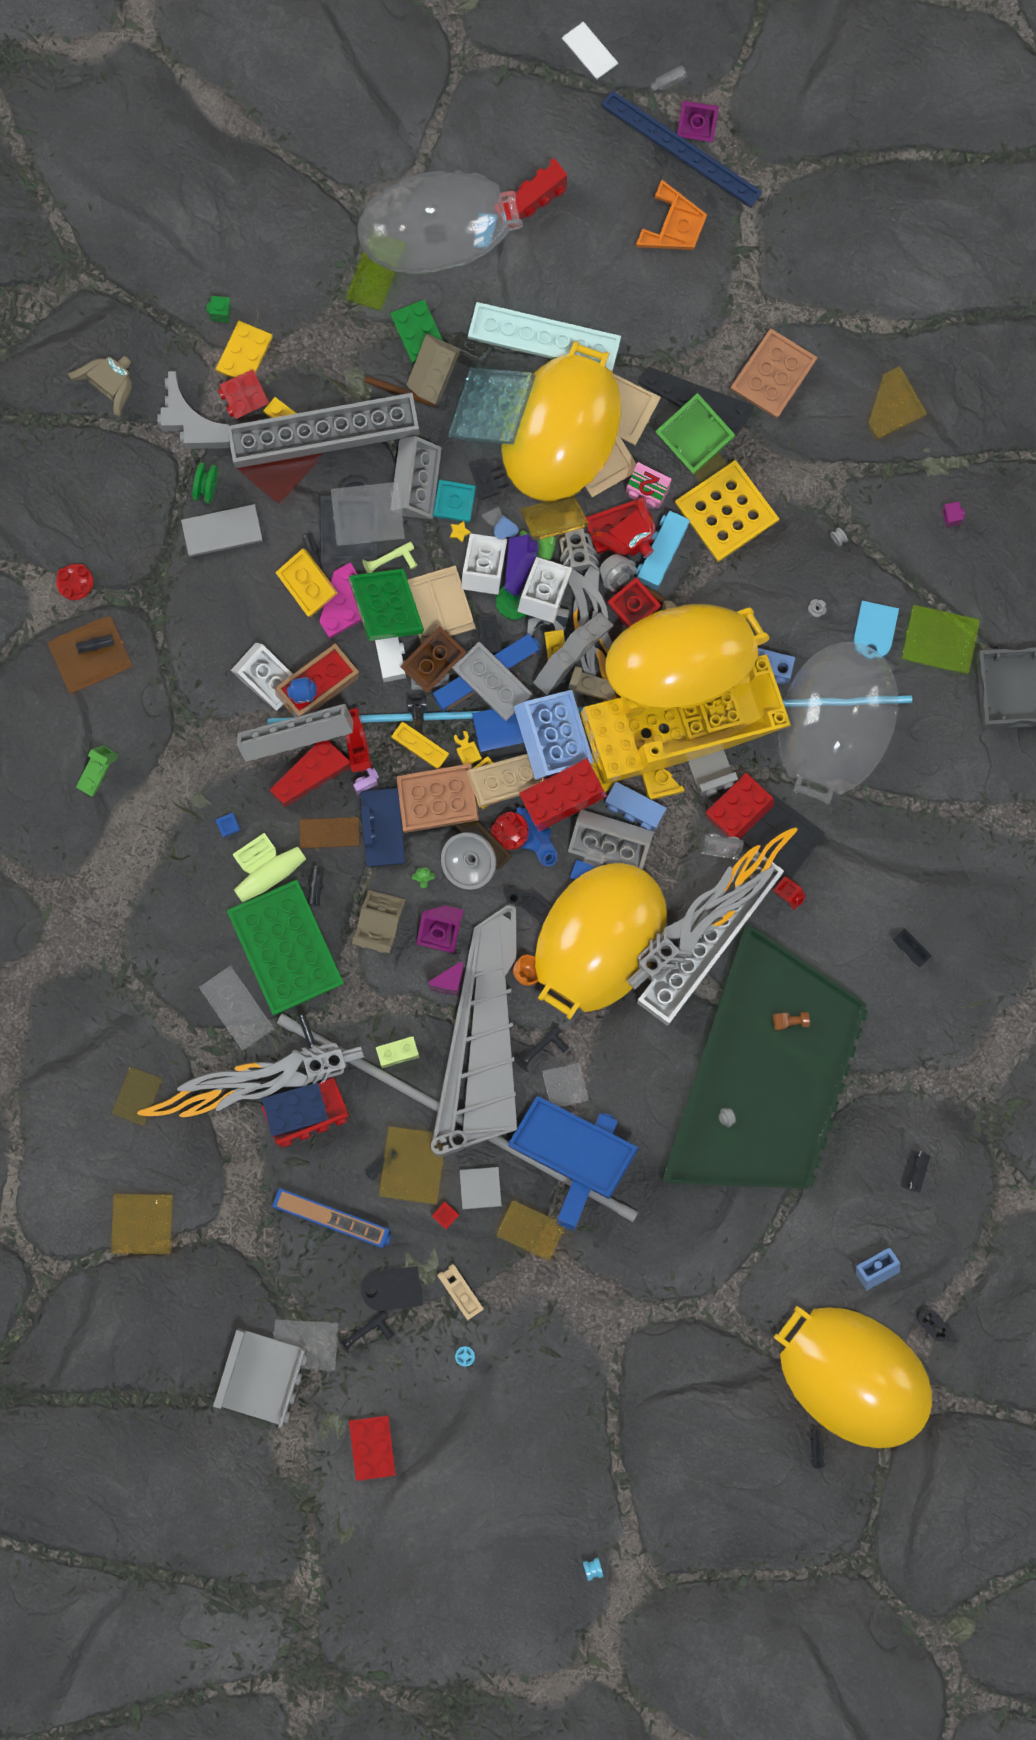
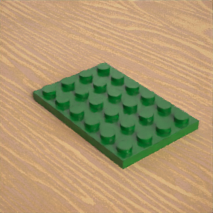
M298 880L227 910L273 1016L344 985Z

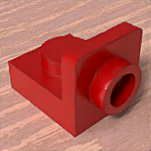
M786 876L773 889V892L786 901L793 910L800 906L806 898L803 889Z

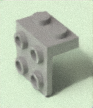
M724 750L688 762L700 796H711L717 793V790L723 788L724 790L730 789L738 780L736 772L732 773Z

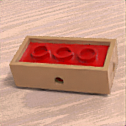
M335 643L275 688V695L294 718L315 712L358 680L359 671ZM308 677L311 681L315 682L317 695L314 696L311 702L297 704L292 698H289L287 688L290 687L293 679Z

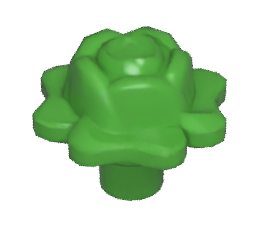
M418 868L416 873L412 874V879L420 882L421 888L428 887L427 882L434 879L435 874L431 873L428 868Z

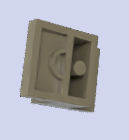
M369 890L361 908L358 927L352 944L358 945L361 948H370L381 953L386 952L390 954L406 899Z

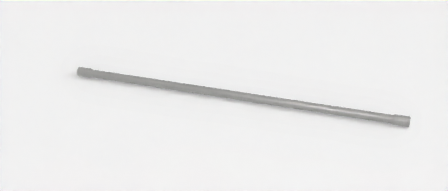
M282 1013L277 1024L305 1038L301 1025ZM311 1031L316 1045L322 1046L333 1043ZM361 1058L348 1061V1063L438 1112L440 1102ZM457 1116L456 1123L463 1126L464 1116ZM498 1136L488 1140L571 1186L573 1180L509 1148L508 1143L510 1141ZM592 1190L589 1192L588 1196L614 1210L631 1222L635 1220L638 1214L636 1210L612 1198L607 1199Z

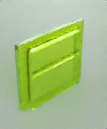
M913 605L902 659L969 674L980 620Z

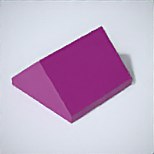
M683 100L677 134L683 138L713 142L719 106Z
M459 962L428 982L430 990L458 997L464 970L463 963Z

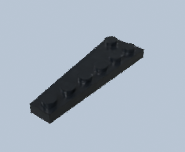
M649 366L639 381V385L680 408L698 393L736 437L754 409L753 405Z

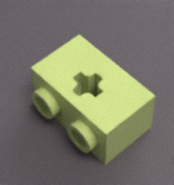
M413 1036L376 1047L382 1068L419 1058Z

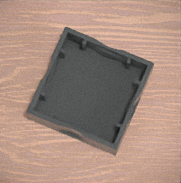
M1036 647L1023 650H979L976 655L982 729L1036 727Z

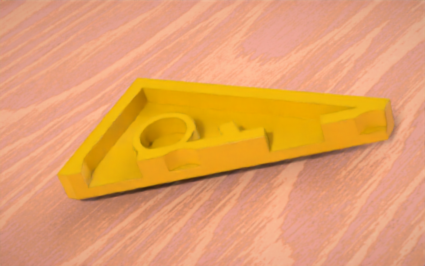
M664 768L641 775L647 797L650 800L685 791L682 785L680 786L672 778V774Z

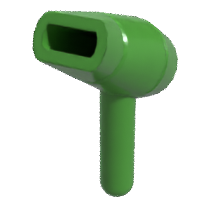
M524 530L519 532V536L529 534ZM542 534L540 541H538L537 557L551 561L556 546V537L551 534Z

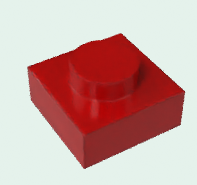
M446 1202L432 1215L445 1230L459 1216Z

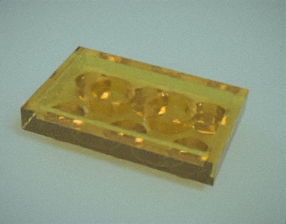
M512 1200L496 1237L550 1261L565 1227L557 1225L556 1220Z

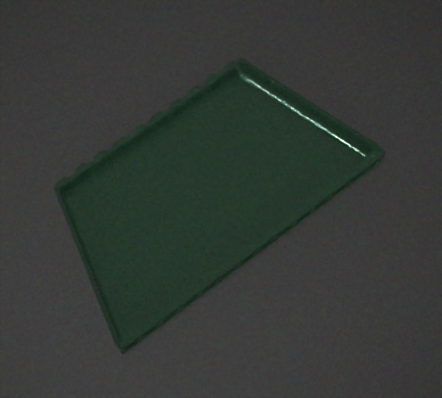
M745 924L662 1182L668 1184L808 1189L809 1186H813L816 1175H813L814 1168H818L822 1157L819 1156L821 1149L824 1150L827 1143V1138L824 1137L826 1131H830L833 1120L830 1118L832 1112L836 1113L839 1105L836 1099L838 1094H842L845 1086L842 1080L844 1075H848L851 1067L848 1061L850 1057H854L856 1051L854 1042L855 1039L859 1040L862 1028L859 1027L861 1020L865 1021L868 1010H865L867 1004L753 926ZM801 1012L809 1013L810 1027H802L801 1024L788 1026L785 1030L774 1031V1014L789 1013V1016H800ZM723 1108H730L735 1115L736 1121L731 1127L727 1128L719 1120V1114Z

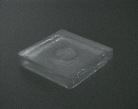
M580 1063L542 1071L550 1103L558 1107H564L589 1101Z

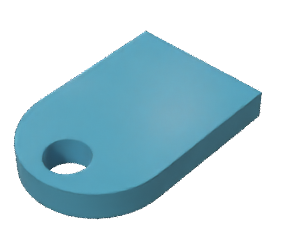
M866 601L861 602L854 635V648L862 658L879 660L887 655L892 645L899 608ZM866 647H875L876 653L873 655L868 654Z

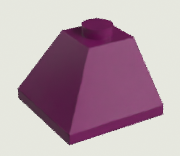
M445 905L423 911L416 944L454 953L464 910Z

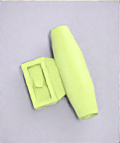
M263 833L233 854L243 871L250 874L234 891L242 902L264 893L285 879L306 858L298 847L276 856L275 847L266 834Z

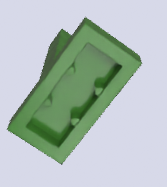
M104 745L91 749L88 755L90 760L76 788L92 797L95 796L110 764L116 761L119 756L118 753Z

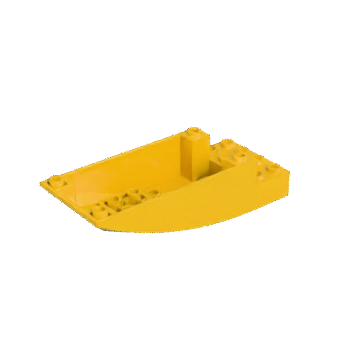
M767 654L757 657L754 668L747 678L744 677L739 682L737 687H732L725 692V695L695 707L685 709L671 707L669 710H663L662 707H651V709L637 706L636 702L628 698L625 700L620 697L584 707L580 713L603 785L697 759L765 736L791 725ZM659 725H668L669 732L666 734L661 733ZM644 728L649 729L651 737H642L641 730Z

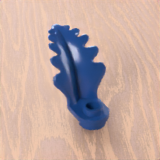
M517 807L516 813L525 818L529 828L528 838L521 847L533 850L542 865L553 866L557 862V852L550 841L551 830L546 828L539 832L529 812H526V808Z

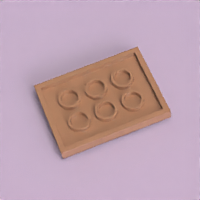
M770 328L730 390L778 419L817 361V357Z
M472 764L397 776L403 832L408 833L478 821L477 799L467 775V771L473 769Z

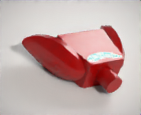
M645 496L638 499V510L611 529L609 533L594 532L590 539L600 543L616 554L635 556L641 552L645 558L649 557L654 552L649 544L653 541L655 522L647 507Z

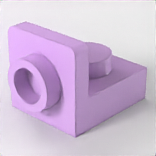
M375 768L366 769L369 777L363 776L355 781L356 783L353 786L357 795L361 794V791H366L378 785L376 779L379 776Z

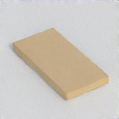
M528 754L467 771L479 807L518 797L520 792L546 780V777L535 780Z

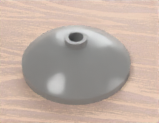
M464 832L453 836L447 841L442 850L441 865L446 877L454 885L471 890L480 888L491 880L496 869V856L492 846L485 838L475 833ZM472 855L475 857V859H476L475 861H472V859H471V856H472Z

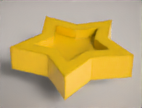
M464 521L459 525L451 524L453 532L450 538H457L463 543L464 537L471 532L465 528Z

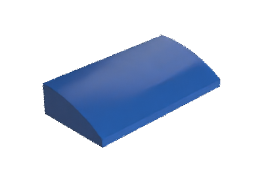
M493 709L472 713L480 752L524 743L516 714L505 722Z

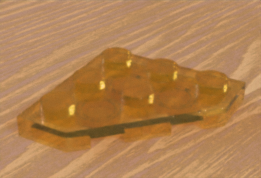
M900 366L885 373L882 377L868 423L876 440L925 417L927 414Z

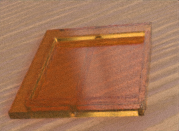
M110 616L100 618L48 642L58 670L70 694L133 667ZM110 634L114 638L113 646L98 649L97 652L95 650L81 654L77 652L76 642Z

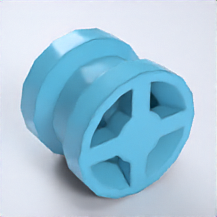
M465 1346L457 1350L455 1358L460 1366L466 1367L474 1362L475 1354L470 1347Z
M594 1558L591 1562H583L588 1581H591L594 1577H603L598 1558Z

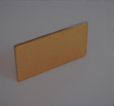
M358 817L299 820L300 848L359 846Z

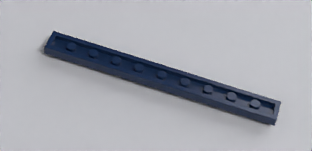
M613 90L601 104L603 109L748 207L752 208L762 195L761 190Z

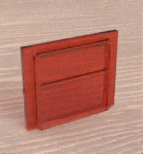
M323 453L236 469L279 504L312 469Z

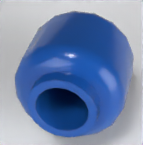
M308 677L293 679L290 687L287 688L289 698H292L297 704L311 702L314 696L317 695L316 684Z

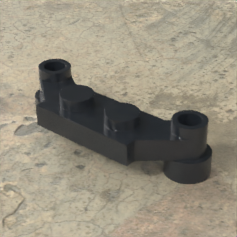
M510 890L506 895V902L510 906H521L542 925L544 924L552 906L536 892L520 893L517 890ZM516 897L517 900L515 902H512L510 898Z

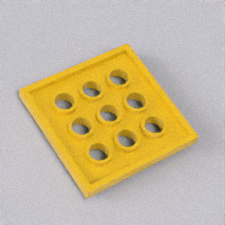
M736 460L674 502L683 516L690 520L689 524L717 562H720L779 521L778 516ZM728 482H734L736 484V489L729 490L727 489L726 484ZM718 492L721 495V499L715 501L711 498V494ZM745 497L747 503L740 505L737 502V498ZM702 502L706 505V509L699 511L695 505ZM729 507L731 508L732 513L730 515H724L722 513V508ZM754 511L758 514V518L751 520L748 517V513ZM709 517H713L717 520V524L710 526L706 520ZM734 522H741L743 528L735 530L732 524ZM725 532L728 538L722 541L718 539L717 534Z

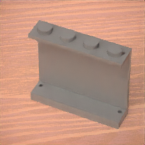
M238 1328L213 1407L231 1409L279 1424V1427H282L284 1423L287 1424L291 1412H288L290 1404H294L297 1394L294 1393L295 1385L299 1386L302 1374L299 1372L301 1366H305L308 1355L305 1354L306 1349Z

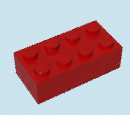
M588 758L519 793L539 832L607 797Z

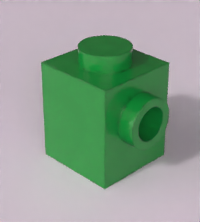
M211 296V302H207V313H209L212 322L230 323L232 307L230 298Z

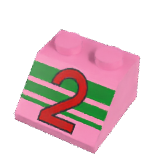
M638 462L627 485L626 493L634 500L645 496L648 507L660 509L669 492L672 479Z

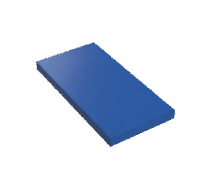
M539 1096L532 1103L508 1143L509 1148L607 1199H610L639 1150L637 1146Z

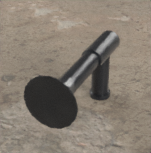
M555 1026L526 1055L520 1058L514 1057V1060L524 1071L528 1072L529 1062L551 1041L555 1043L562 1053H565L569 1047L558 1037L562 1031L559 1027Z
M383 1311L348 1338L336 1339L347 1355H349L348 1351L351 1345L377 1326L387 1338V1341L394 1334L391 1333L384 1323L389 1317Z

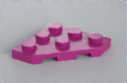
M351 562L334 571L331 584L338 594L324 605L320 624L329 639L361 622V617L348 581L349 576L358 575Z

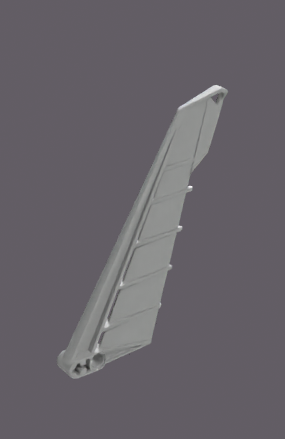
M505 906L474 927L431 1142V1152L436 1157H443L517 1130L516 1092H514L512 1069L514 1057L512 1058L509 1031V1028L513 1027V1023L509 1024L507 994L511 993V989L506 990L505 976L516 961V908L514 906ZM507 912H510L511 920L503 915ZM476 978L475 1000L471 1001L474 979ZM474 1006L471 1037L467 1038L470 1008ZM471 1042L468 1073L462 1074L466 1043ZM468 1078L465 1109L457 1111L461 1080ZM464 1114L463 1131H454L456 1117ZM461 1136L464 1142L461 1145H455L452 1141L453 1138ZM447 1139H449V1144L451 1146L450 1149L448 1148V1145H445L447 1144ZM437 1143L445 1145L443 1146L442 1151H439V1149H435L437 1147Z

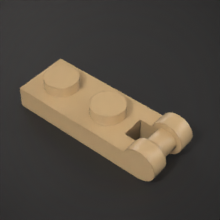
M452 1264L448 1267L447 1271L444 1273L440 1272L437 1276L466 1319L469 1320L484 1309L459 1271ZM454 1275L457 1280L450 1284L447 1279Z

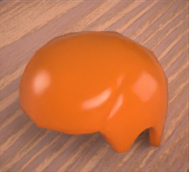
M528 954L521 956L513 966L514 977L524 986H532L538 982L535 957Z

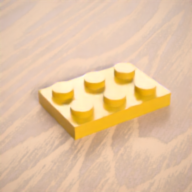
M238 321L216 367V372L232 379L252 369L256 374L273 335Z
M301 549L275 572L308 617L313 616L338 594L306 549Z

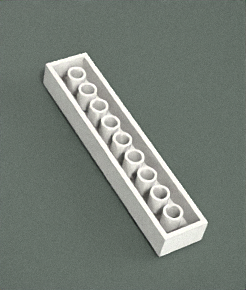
M757 852L745 871L757 861L761 853ZM765 856L758 868L742 885L752 880L763 870L768 860ZM748 858L738 868L724 895L735 890L736 879ZM772 862L770 868L775 867L763 888L747 903L733 910L735 913L729 920L716 929L703 934L694 947L693 954L690 957H685L686 961L684 963L677 964L679 967L676 970H671L661 980L654 978L638 999L637 1004L668 1026L781 877L784 870ZM754 887L750 892H748L745 896H743L741 899H743V898L746 897L748 894H750V893L755 889V887ZM717 907L704 912L700 919L697 921V923L694 925V927L691 929V932L705 917H707ZM722 918L717 919V920H716L715 922H713L712 924H714V923H716V922L722 920Z

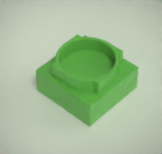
M698 393L655 431L694 475L736 438V435Z

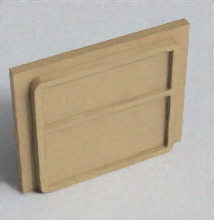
M613 374L621 397L622 412L618 434L622 440L636 446L661 397Z
M619 434L617 435L612 453L602 471H599L594 480L584 487L591 498L631 476L637 464Z
M456 566L408 580L424 628L423 634H418L421 644L439 626L450 636L476 629L464 590L461 589L462 583Z

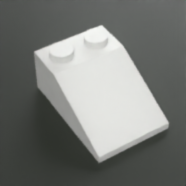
M470 533L461 589L499 594L507 539Z
M536 557L521 595L518 612L554 623L572 568Z
M255 643L231 671L277 711L283 704L275 695V688L292 676L293 673L263 644Z

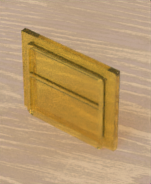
M575 495L520 509L533 540H540L589 526Z
M388 1127L379 1197L437 1205L443 1157H436L431 1152L432 1132ZM437 1143V1147L435 1149H439V1151H442L443 1146L445 1145ZM395 1150L397 1153L391 1158L392 1152Z

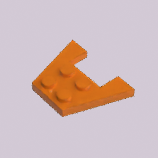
M661 180L655 199L671 204L670 210L660 235L642 229L636 247L694 250L707 214Z

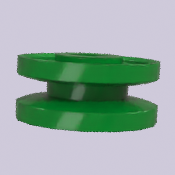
M199 463L193 484V501L198 502L202 494H204V502L211 504L218 479V465H212L209 472H207L206 463Z

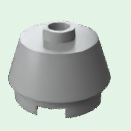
M620 554L610 556L600 567L603 584L612 592H617V589L627 586L635 579L634 574L638 571L633 561Z

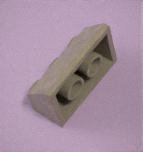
M426 334L407 386L417 396L434 404L439 402L461 349Z

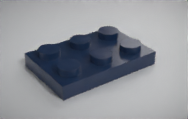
M318 1083L262 1098L272 1137L328 1120Z

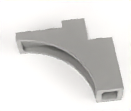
M176 371L168 372V378H165V389H168V396H165V407H161V414L157 416L158 425H161L162 431H180V442L184 443L185 449L230 448L227 430L229 424L210 421L192 410L180 393Z
M598 613L584 626L581 625L569 636L562 648L550 657L533 683L546 695L551 693L585 653L611 630L613 624L601 613Z

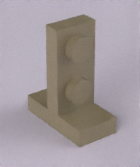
M575 666L568 691L572 690L574 695L575 692H579L605 701L613 700L615 690L611 687L608 680L583 673V668Z

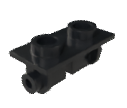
M911 1151L902 1188L918 1193L921 1192L931 1155H927L922 1151Z

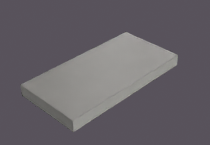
M255 504L181 520L189 557L263 542Z
M480 642L452 667L505 722L515 714L513 706L528 701L533 696Z

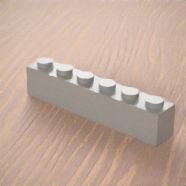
M342 704L240 732L237 737V747L245 762L257 760L302 746H309L313 743L327 741L335 737L346 736L353 733V719L346 705Z

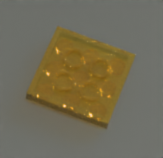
M113 1194L111 1253L171 1255L173 1195Z

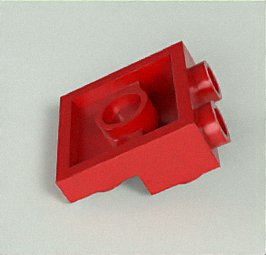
M253 369L219 385L221 389H218V393L222 400L226 399L229 405L226 407L230 417L234 416L235 419L269 404Z

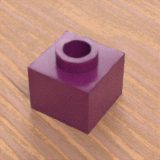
M954 502L944 505L942 513L946 528L961 525L963 518H965V511L963 507H960V503Z

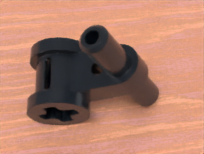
M423 695V697L413 698L407 696L408 713H412L415 730L421 733L423 731L424 712H427V696Z

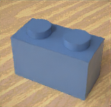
M890 1248L856 1266V1276L866 1291L900 1273V1262Z

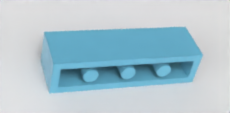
M669 511L667 516L663 515L659 524L662 527L653 536L652 542L654 544L652 549L654 552L645 558L644 564H640L637 569L638 571L635 573L642 584L658 590L689 526V519L672 511Z

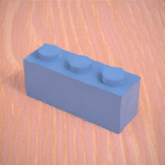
M615 782L604 804L610 812L615 814L619 812L624 815L623 818L632 823L636 821L641 824V828L650 831H656L667 809L618 782Z

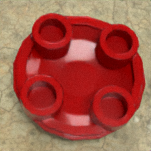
M71 564L60 569L57 573L56 587L64 598L80 600L91 592L93 576L85 565Z
M507 812L496 819L491 827V833L506 850H514L523 846L526 842L529 828L525 818L520 814Z

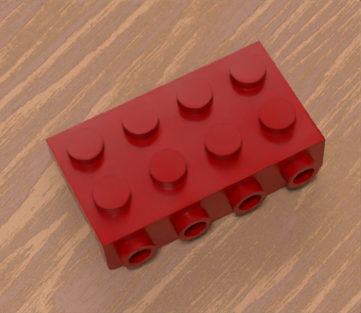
M334 1077L325 1082L318 1083L328 1120L274 1136L277 1147H288L293 1144V1140L299 1138L302 1141L311 1137L310 1133L315 1131L322 1133L329 1130L328 1126L336 1124V1126L347 1122L346 1119L350 1117ZM261 1106L266 1117L264 1106Z

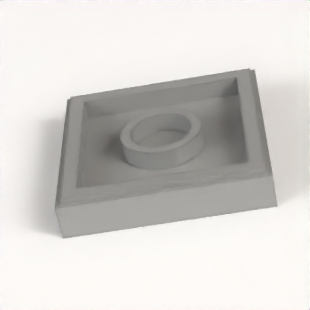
M499 1167L460 1170L463 1210L501 1207Z

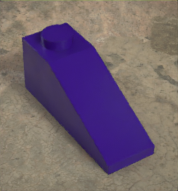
M529 534L509 539L505 590L515 597L519 596L531 572L539 549L538 541Z

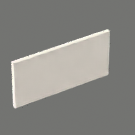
M584 22L562 37L596 79H599L618 65V62Z

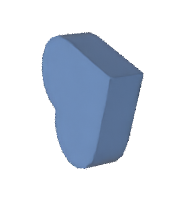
M503 515L495 525L493 532L496 538L504 539L507 536H516L518 527L513 521Z

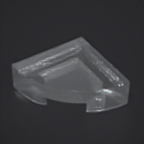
M499 507L482 514L483 520L494 527L503 516Z

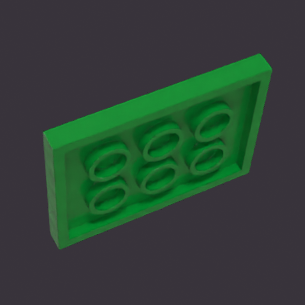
M404 569L349 576L348 581L368 641L423 634L424 628Z

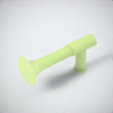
M411 542L374 561L362 560L367 573H373L380 565L401 555L406 559L410 569L418 566L409 552L414 549Z

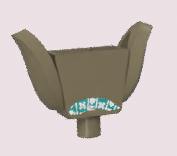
M123 356L118 362L111 357L106 359L97 358L68 373L72 381L87 380V382L113 402L114 415L121 417L122 409L132 390L130 373L126 370L132 363L126 356Z

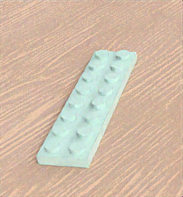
M479 302L476 303L468 333V339L551 359L569 354L574 341L580 343L579 345L602 353H610L606 367L611 372H613L621 340L619 335ZM579 352L576 353V355L589 358L598 363L601 362V360Z

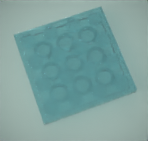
M470 367L448 436L452 439L513 445L535 375L530 372Z

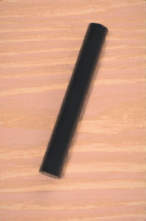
M302 1013L297 1017L308 1046L311 1049V1045H316L305 1013ZM314 1060L316 1068H320L321 1063L318 1060Z

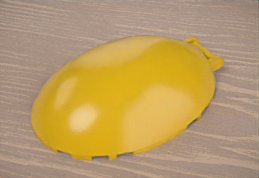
M574 341L569 354L561 355L540 367L526 381L516 396L507 415L502 434V457L507 475L514 486L526 496L545 502L557 501V499L565 497L569 498L579 493L588 483L590 484L607 463L616 442L622 412L617 381L613 372L606 367L610 353H602L579 345V342ZM579 352L601 360V362L598 363L589 358L576 355V353Z
M688 604L668 608L634 623L615 639L607 653L605 662L606 676L611 687L618 695L625 700L628 698L636 702L637 706L651 709V707H662L663 710H669L671 707H680V709L695 707L725 695L727 690L737 687L744 677L747 678L754 668L759 655L757 646L766 643L769 640V635L762 630L752 608H746L737 612L709 604ZM750 625L752 626L753 630L755 631L756 636H754L753 631H752Z
M624 863L606 864L578 877L559 896L542 926L537 941L535 968L538 982L545 986L538 997L540 1001H546L566 1014V1018L570 1020L577 1008H580L583 1012L600 1010L624 997L633 988L627 981L639 970L638 964L640 962L638 961V956L649 946L652 939L653 942L656 940L659 932L660 935L663 933V929L667 925L665 898L659 885L647 872L636 866ZM649 952L642 957V960L649 954ZM648 962L647 967L650 968L653 962ZM549 989L574 1005L572 1009L547 993Z
M795 1307L794 1314L780 1333L775 1334L773 1338L785 1347L780 1354L782 1371L795 1398L819 1424L833 1434L860 1446L891 1448L913 1439L924 1428L932 1407V1390L929 1377L914 1351L897 1334L861 1313L842 1308L826 1307L813 1309L809 1315L800 1307ZM803 1317L805 1322L790 1342H787L785 1340L786 1336L798 1320Z

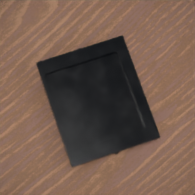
M321 496V564H348L350 562L351 564H363V559L368 562L378 559L377 496Z
M769 793L773 797L775 805L739 840L751 849L760 845L758 852L762 853L765 846L771 840L787 830L797 828V832L782 847L773 860L774 864L784 870L783 873L792 878L806 858L810 856V853L824 836L825 832L772 793ZM783 839L776 842L765 854L767 859H769L774 849Z

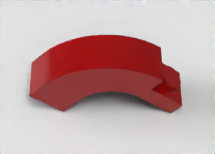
M355 708L348 710L353 719V733L345 736L352 773L365 771L371 768L372 765L359 709Z

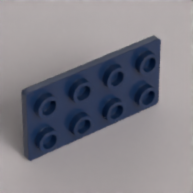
M398 788L361 791V811L367 867L404 864Z

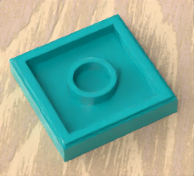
M439 480L433 517L470 523L476 486Z

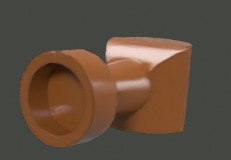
M801 1012L800 1016H789V1013L773 1015L774 1031L785 1030L788 1026L801 1024L802 1027H810L808 1012Z

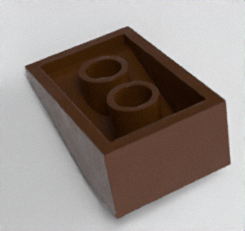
M439 626L400 667L428 693L452 670V667L467 652Z

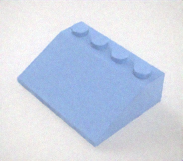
M572 690L525 701L513 706L535 780L555 775L588 758L590 764L594 763Z

